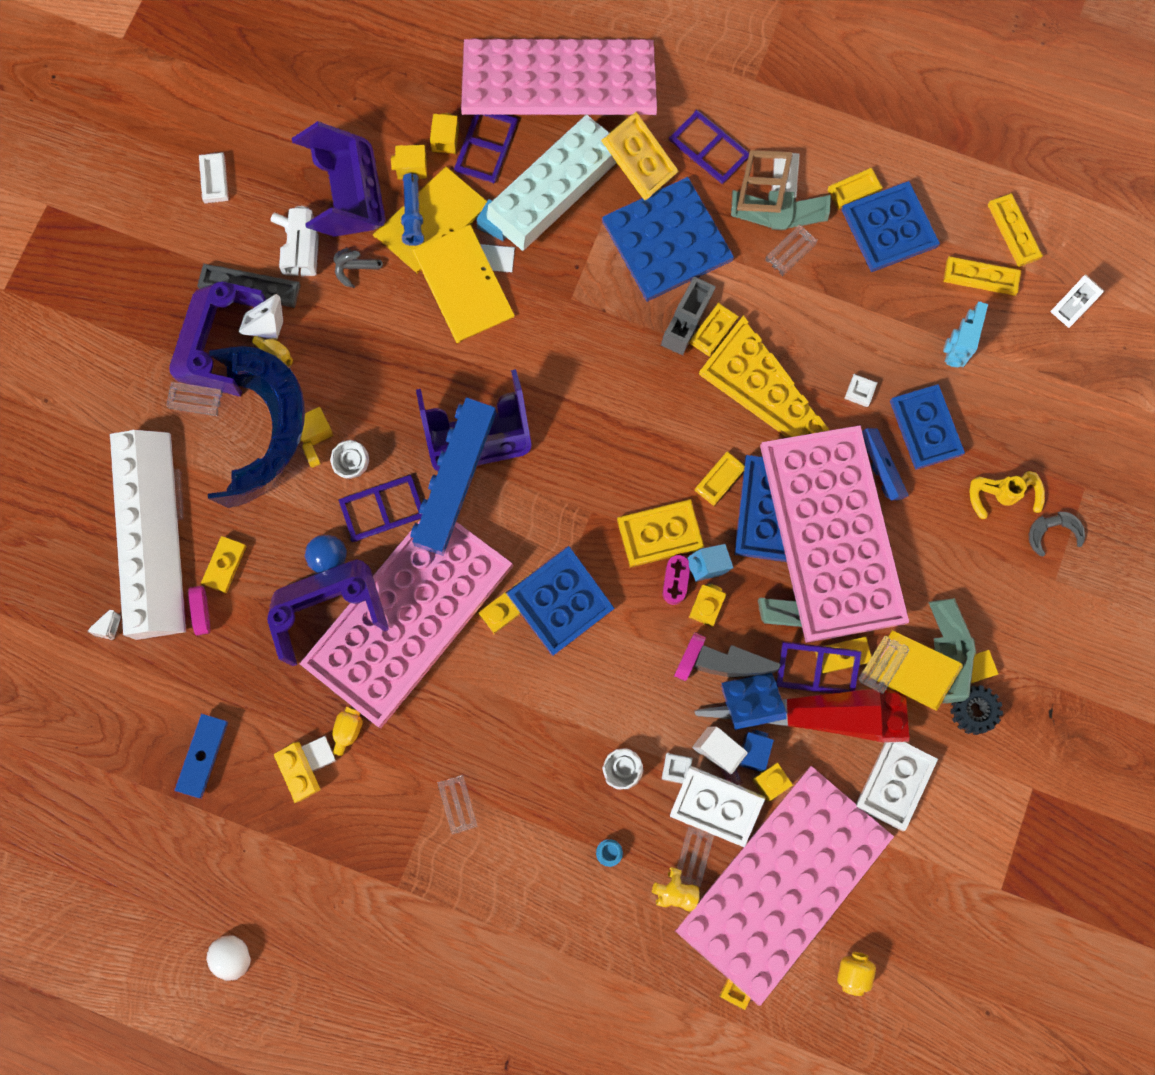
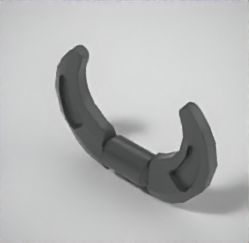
M1058 512V515L1047 518L1041 516L1031 525L1029 543L1039 556H1045V552L1041 547L1043 534L1049 527L1062 525V527L1070 529L1075 534L1077 547H1081L1085 540V530L1081 521L1068 512Z

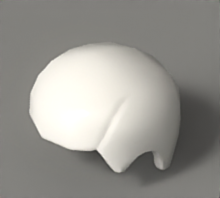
M347 440L339 443L332 450L330 461L336 474L346 479H352L361 476L367 470L369 454L362 444L353 440Z
M627 748L616 749L610 753L602 767L606 783L618 790L630 789L637 785L643 774V764L636 752Z
M233 935L221 936L213 941L208 948L207 962L209 969L216 977L225 981L237 980L243 976L251 963L247 945Z

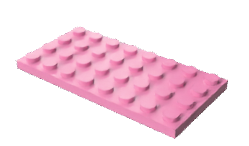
M464 39L462 114L631 115L637 112L638 115H656L657 101L653 40Z
M861 426L762 442L760 448L805 642L909 623Z
M457 522L444 556L414 546L413 538H410V531L373 575L390 630L384 632L373 624L366 601L358 604L350 603L300 663L302 667L380 729L513 568V564Z
M810 766L746 843L745 847L741 849L700 899L696 908L677 927L675 932L760 1006L894 836L865 811L856 807V804Z

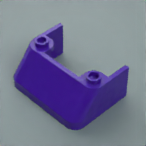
M319 121L292 138V143L311 149L313 163L320 169L328 171L334 208L331 207L305 223L306 228L331 236H342L376 230L385 224L374 151L371 144L365 138Z
M217 282L196 290L192 295L169 366L173 378L181 383L241 397L242 391L234 379L211 374L213 360L208 353L204 352V348L217 307H226L232 302L256 307L266 301L263 292L228 282Z
M516 369L511 370L515 392L506 393L498 399V413H496L477 465L524 456L531 449L523 393ZM416 389L431 464L435 470L439 471L440 466L437 465L440 453L442 451L446 452L449 442H446L447 434L451 427L455 428L457 421L449 423L448 416L442 409L433 408L425 410L421 389Z
M353 560L279 588L274 592L267 620L279 660L291 666L298 665L288 633L295 620L294 612L342 595L347 602L352 604L366 601L373 624L384 632L390 630L371 569L366 563L361 560Z

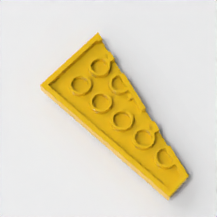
M743 315L702 367L699 375L787 438L830 431L819 415L817 416L808 405L807 399L799 393L794 386L795 383L774 355L769 353L763 345L762 339L757 333H754Z

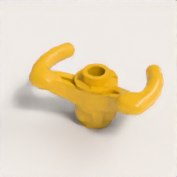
M1027 471L1022 477L1008 476L1005 479L996 481L984 477H976L971 481L969 493L974 511L979 518L986 519L988 513L980 500L979 492L981 490L995 495L1001 504L1011 506L1021 500L1027 487L1032 485L1035 490L1033 506L1035 513L1042 512L1045 502V490L1039 475L1036 472Z

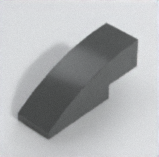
M693 277L675 311L674 317L664 333L661 346L684 355L716 286Z
M732 645L728 649L727 654L702 646L693 669L725 677H753L776 673L780 664Z

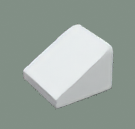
M109 610L88 632L97 637L113 640L121 615L113 610Z

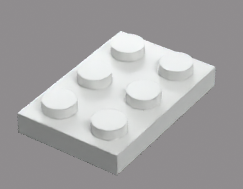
M905 742L884 743L856 803V807L901 831H906L938 759Z
M690 766L671 810L670 817L745 847L765 796Z

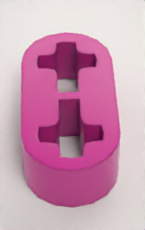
M681 555L671 557L666 566L663 598L671 605L680 604L687 593L690 572L689 561ZM676 562H681V567L685 568V570L680 571L679 578L674 577L675 569L671 568V565L674 566ZM674 582L678 583L677 591L682 594L677 595L676 599L671 598V593H667V590H672Z
M204 586L190 587L188 594L194 633L196 636L209 634L211 628Z
M694 632L675 672V677L683 681L687 680L704 644L705 636Z

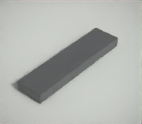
M204 263L197 285L200 289L217 282H228L261 290L266 300L277 294L280 296L282 306L292 308L296 306L301 287L300 282Z

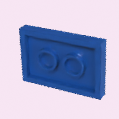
M939 384L891 398L890 404L915 470L965 454Z

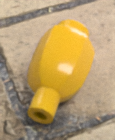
M258 336L253 338L252 343L259 347L260 356L269 365L283 370L291 366L293 358L290 357L289 350L280 342L271 338L264 340Z
M346 706L345 711L340 712L336 718L332 732L333 739L336 742L333 750L334 754L343 756L346 746L353 744L359 735L363 721L360 717L361 713L354 708Z

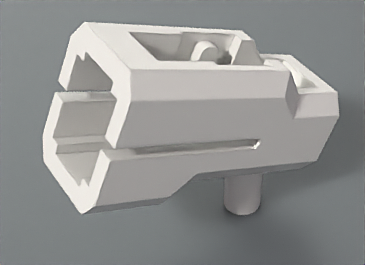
M305 206L289 209L288 218L277 213H273L271 217V222L285 227V232L287 233V243L280 249L279 263L282 274L287 276H299V268H301V276H315L317 272L319 235L317 231L308 229L305 226V223L314 218L312 210Z

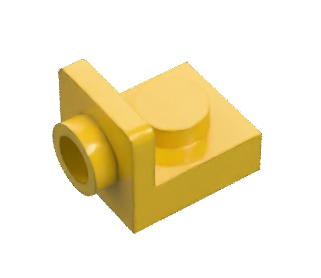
M702 585L689 618L713 627L726 594L716 585Z

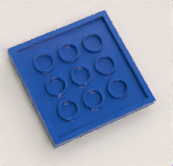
M688 177L656 191L646 200L641 198L602 217L606 230L647 302L692 281L693 277L703 276L732 262L734 259L733 254Z
M746 455L734 555L787 562L763 457Z

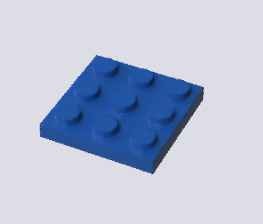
M909 181L843 205L841 209L871 273L938 248L940 244Z
M566 546L506 592V595L552 656L615 609L569 546Z

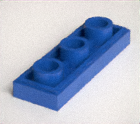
M878 428L863 430L862 434L866 450L873 461L871 467L883 483L882 491L884 495L890 498L891 501L902 500L908 497L907 490Z
M201 714L174 791L202 799L228 725L227 721ZM202 752H205L206 758L203 761H200L199 755Z

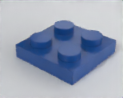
M773 673L721 683L722 692L735 730L786 719L787 712Z

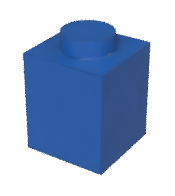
M759 730L746 733L742 748L746 750L747 755L738 766L761 773L766 771L774 740L767 738L768 734Z

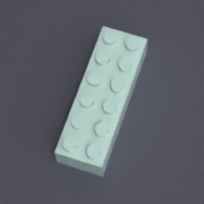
M585 115L488 205L487 219L498 227L504 236L524 251L617 163L601 141L609 132L588 115Z

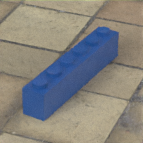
M469 398L465 399L464 404L458 405L455 418L458 419L456 426L449 429L446 442H449L447 450L440 453L437 465L440 466L438 474L431 477L428 486L431 493L428 500H423L419 510L422 517L419 524H414L410 534V538H413L414 546L444 556L496 416L495 407Z

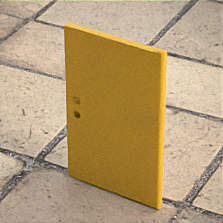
M448 167L441 170L418 192L419 213L423 217L421 233L424 235V242L422 244L409 246L402 242L404 226L401 223V217L404 214V206L373 234L375 238L417 274L421 271V268L412 250L470 225L479 216L487 203L484 198L449 170Z
M471 225L412 250L456 343H460L467 338L515 317Z

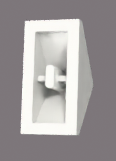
M1084 275L1051 310V313L1070 328L1100 297L1104 290L1087 275Z
M275 294L246 312L239 332L244 335L278 339L283 324L280 296Z
M707 727L692 747L695 751L730 774L734 772L747 755L746 750L718 727Z

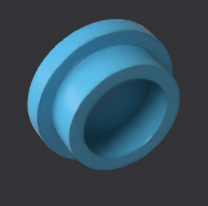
M612 839L602 841L596 849L598 861L607 867L617 865L623 856L621 845Z

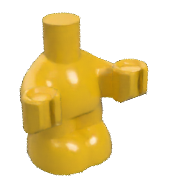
M671 867V871L668 872V877L671 878V881L666 886L654 883L652 887V893L657 894L659 897L655 903L661 907L666 908L672 905L691 912L698 904L699 888L696 885L682 884L681 870Z

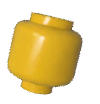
M852 952V956L842 958L837 981L843 987L842 990L855 996H863L865 992H869L872 989L876 966L868 960V955Z

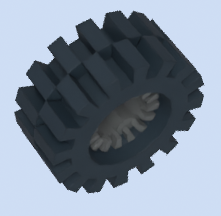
M981 685L978 687L971 686L969 698L962 702L951 703L953 709L950 711L955 717L952 720L954 723L957 722L959 724L957 727L960 730L964 729L967 734L979 735L994 729L995 725L1000 723L1001 719L999 717L1003 715L1000 707L1003 705L1002 702L998 703L997 701L999 696L991 693L993 690L990 688L984 689V686ZM973 703L980 705L981 717L973 716V710L970 707Z

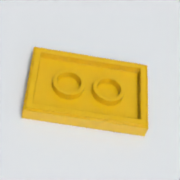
M637 112L631 114L601 140L644 200L652 196L679 172Z
M691 499L617 517L630 568L705 548Z
M892 630L866 674L868 677L937 711L963 665Z

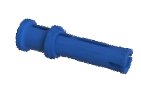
M407 173L403 176L404 214L401 217V223L404 226V233L402 234V242L409 246H416L424 242V235L421 233L423 217L419 213L418 175L413 174L412 180V173Z

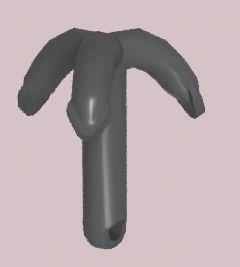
M349 248L338 251L333 258L336 264L335 274L337 279L346 287L352 288L355 286L344 274V269L378 270L383 267L382 261L358 259L360 253L358 251L351 252Z

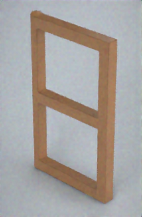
M750 151L737 205L738 211L781 213L793 157L792 152ZM753 159H786L782 178L750 177ZM748 184L780 185L777 204H743Z

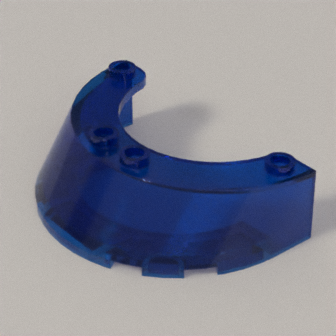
M246 346L210 350L209 356L227 366V377L234 379L239 387L256 392L264 400L271 414L272 435L269 447L262 459L257 458L245 467L231 470V483L227 491L208 494V499L227 508L246 504L261 496L272 487L294 455L302 436L305 421L303 393L291 369L275 355L259 348Z

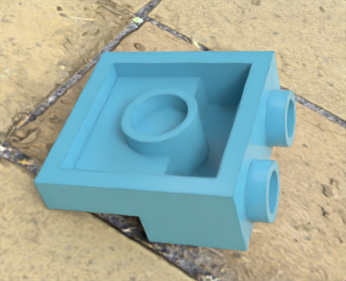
M978 301L973 310H968L966 318L961 320L959 328L953 329L951 337L947 338L943 348V352L947 353L944 361L947 365L951 367H964L976 352L988 304Z

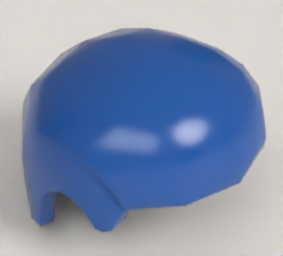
M319 535L307 544L305 560L308 567L317 573H321L344 564L347 550L343 541L337 537Z

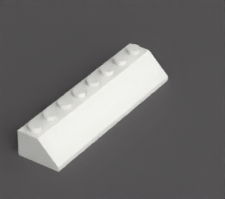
M142 430L110 434L123 635L139 640L186 632L171 434Z

